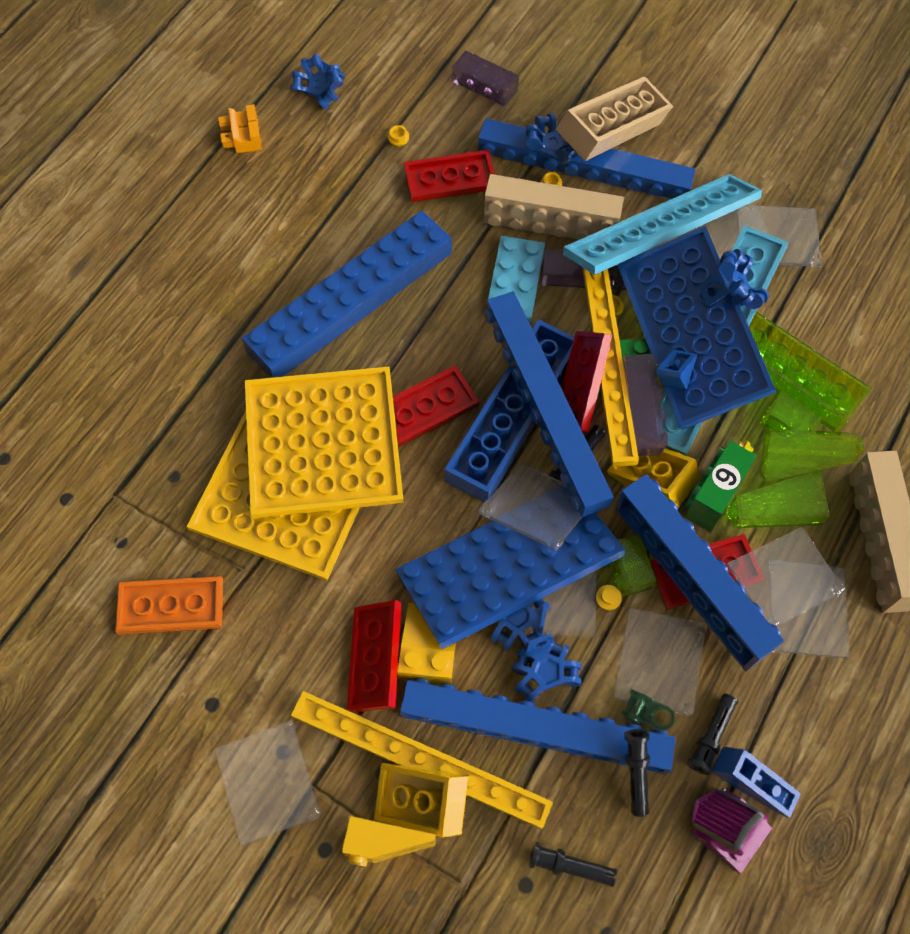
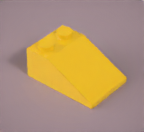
M635 438L639 458L638 465L612 467L611 465L607 473L626 487L647 474L651 480L654 479L660 485L664 496L672 500L677 508H679L701 479L696 459Z
M408 602L398 666L399 680L414 681L415 678H421L434 684L451 685L456 642L441 650L415 604Z
M381 763L374 820L436 834L439 837L461 835L468 776Z
M350 816L342 853L348 858L347 861L350 864L366 867L367 862L377 863L434 847L436 834Z

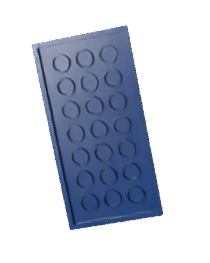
M706 226L617 265L656 367L660 366L673 349L697 354L687 390L664 386L681 430L776 393L741 307L737 303L736 296L728 294L713 305L707 306L700 292L699 285L717 273L720 265V258ZM720 283L709 285V296L714 297L718 293V289L721 287Z
M563 486L395 570L442 650L625 556L624 547L596 512L582 517L579 509L575 510L572 505V494L569 488Z

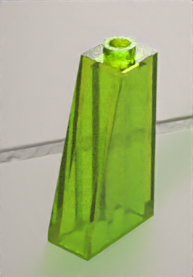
M765 428L760 476L765 481H773L859 462V456L864 451V442L862 437L856 433Z
M814 470L737 495L727 510L728 518L732 520L733 528L822 525L830 516L821 470Z

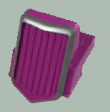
M722 788V790H712L694 802L691 819L694 828L691 833L710 851L717 853L738 873L744 870L772 827L767 823L768 817L762 811L747 804L741 797L727 791L725 788Z

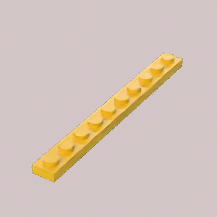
M582 267L592 332L612 335L610 350L600 383L612 467L638 465L639 458L608 269L594 275Z
M302 692L291 714L292 718L396 765L468 776L466 796L534 827L543 829L553 803L552 801L307 692Z

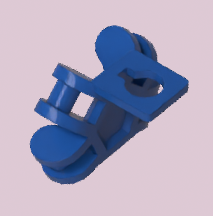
M316 53L312 55V58L301 59V65L305 73L292 71L293 84H290V90L310 95L317 99L320 105L327 110L333 100L337 101L339 99L334 89L344 84L341 77L345 78L346 75L341 72L339 65L325 63ZM315 66L318 72L313 74L312 67ZM302 80L308 81L307 87L301 86Z
M554 113L547 114V117L536 116L535 125L532 124L526 127L527 148L548 155L564 164L568 163L572 157L578 155L556 130L557 125ZM545 126L548 127V133H545Z
M739 249L726 251L721 255L718 272L699 285L700 292L707 306L713 305L728 294L730 296L736 295L737 303L741 306L745 305L750 309L760 308L769 299L767 290L752 288L748 284L746 274L752 266V257L744 255ZM720 283L721 287L718 289V293L714 297L709 296V285Z
M541 598L533 602V605L536 607L535 610L529 604L500 619L490 640L494 643L496 641L504 646L503 649L508 652L517 637H519L525 648L528 641L544 636L543 628L546 612L551 609V606ZM505 627L513 631L510 637L503 633ZM531 627L533 633L526 637L523 631Z
M552 633L528 641L525 649H519L517 653L519 658L511 666L512 671L525 676L514 688L518 693L522 692L527 699L525 701L534 702L543 691L561 684L569 687L581 686V679L578 678L581 663L564 660L570 646L564 645L562 647L554 643L555 640ZM528 661H534L531 668L527 667ZM564 669L568 671V676H564ZM532 679L539 685L535 690L529 685Z

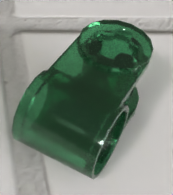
M630 689L629 693L631 696L625 710H622L620 714L659 730H668L673 726L675 714L669 706L654 700L648 695ZM640 700L637 710L634 712L637 701ZM664 709L669 712L670 720L666 724H658L655 721V713L658 710Z

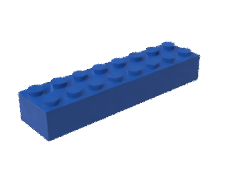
M538 319L532 330L560 384L565 376L574 336ZM511 364L444 469L445 482L487 504L535 426L530 412L532 409L529 403H525L522 398L521 385L513 379Z
M645 474L621 491L615 510L744 671L747 672L784 642L781 638V632L774 624H770L763 616L764 613L761 607L748 598L743 585L738 581H734L728 573L727 566L721 560L715 558L711 553L709 544L697 536L690 521L683 519L678 513L675 503L667 499L661 492L660 485Z

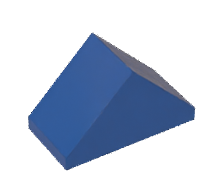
M673 349L657 368L656 374L664 386L687 390L697 354Z

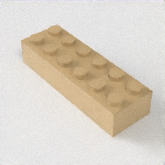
M644 76L568 109L556 130L577 154L586 161L660 125L673 106Z
M490 174L485 194L484 223L580 240L619 223L624 197Z
M897 451L867 452L850 472L849 481L850 485L854 487L856 495L854 502L856 509H859L861 517L860 529L866 538L865 551L867 556H870L872 564L871 577L875 580L877 586L876 598L878 604L882 607L883 613L910 611V501Z

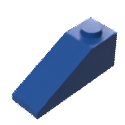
M723 746L712 768L715 774L731 786L787 818L791 817L801 793L745 749Z

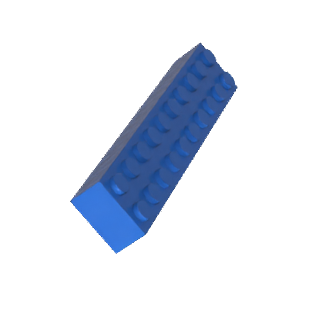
M421 210L243 336L242 340L246 352L270 378L285 376L451 255L452 238Z

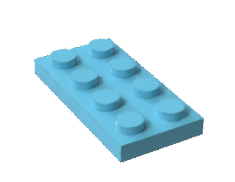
M501 236L488 299L514 291L529 323H531L545 243Z

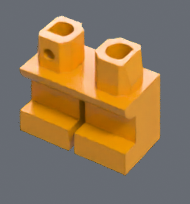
M254 104L247 105L245 111L236 112L234 109H229L230 115L218 117L221 132L232 130V132L220 134L223 148L235 147L236 153L262 150Z

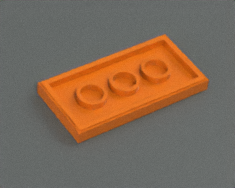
M222 576L118 582L115 632L119 635L221 629L223 613Z

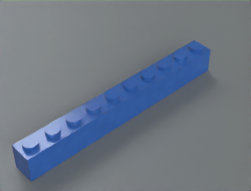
M487 118L484 121L478 139V151L489 150L492 156L669 199L678 197L691 190L696 168L612 148L586 161L577 155L564 164L548 155L527 148L525 127Z
M514 291L488 299L487 308L484 310L485 319L488 324H492L494 338L503 347L504 360L506 363L510 362L513 368L511 372L516 383L519 382L521 385L522 398L525 403H529L532 409L530 411L534 423H538L541 428L540 434L545 445L548 444L551 449L550 456L553 464L559 466L561 481L564 487L569 488L572 494L571 502L574 509H579L582 517L610 507L614 496Z
M421 678L407 681L400 711L401 717L624 766H628L625 761L628 748L627 741L624 739V733L631 729H642L641 726L636 724L616 725L614 720L608 718H599L598 721L588 719L587 714L572 712V715L561 713V709L551 706L541 709L528 701H519V704L509 702L507 697L493 695V698L482 696V692L477 690L457 691L455 686L449 684H441L440 687L430 685L428 680ZM653 729L652 732H649L650 739L647 741V751L651 756L647 771L667 775L672 770L676 737L668 736L669 733L667 731Z

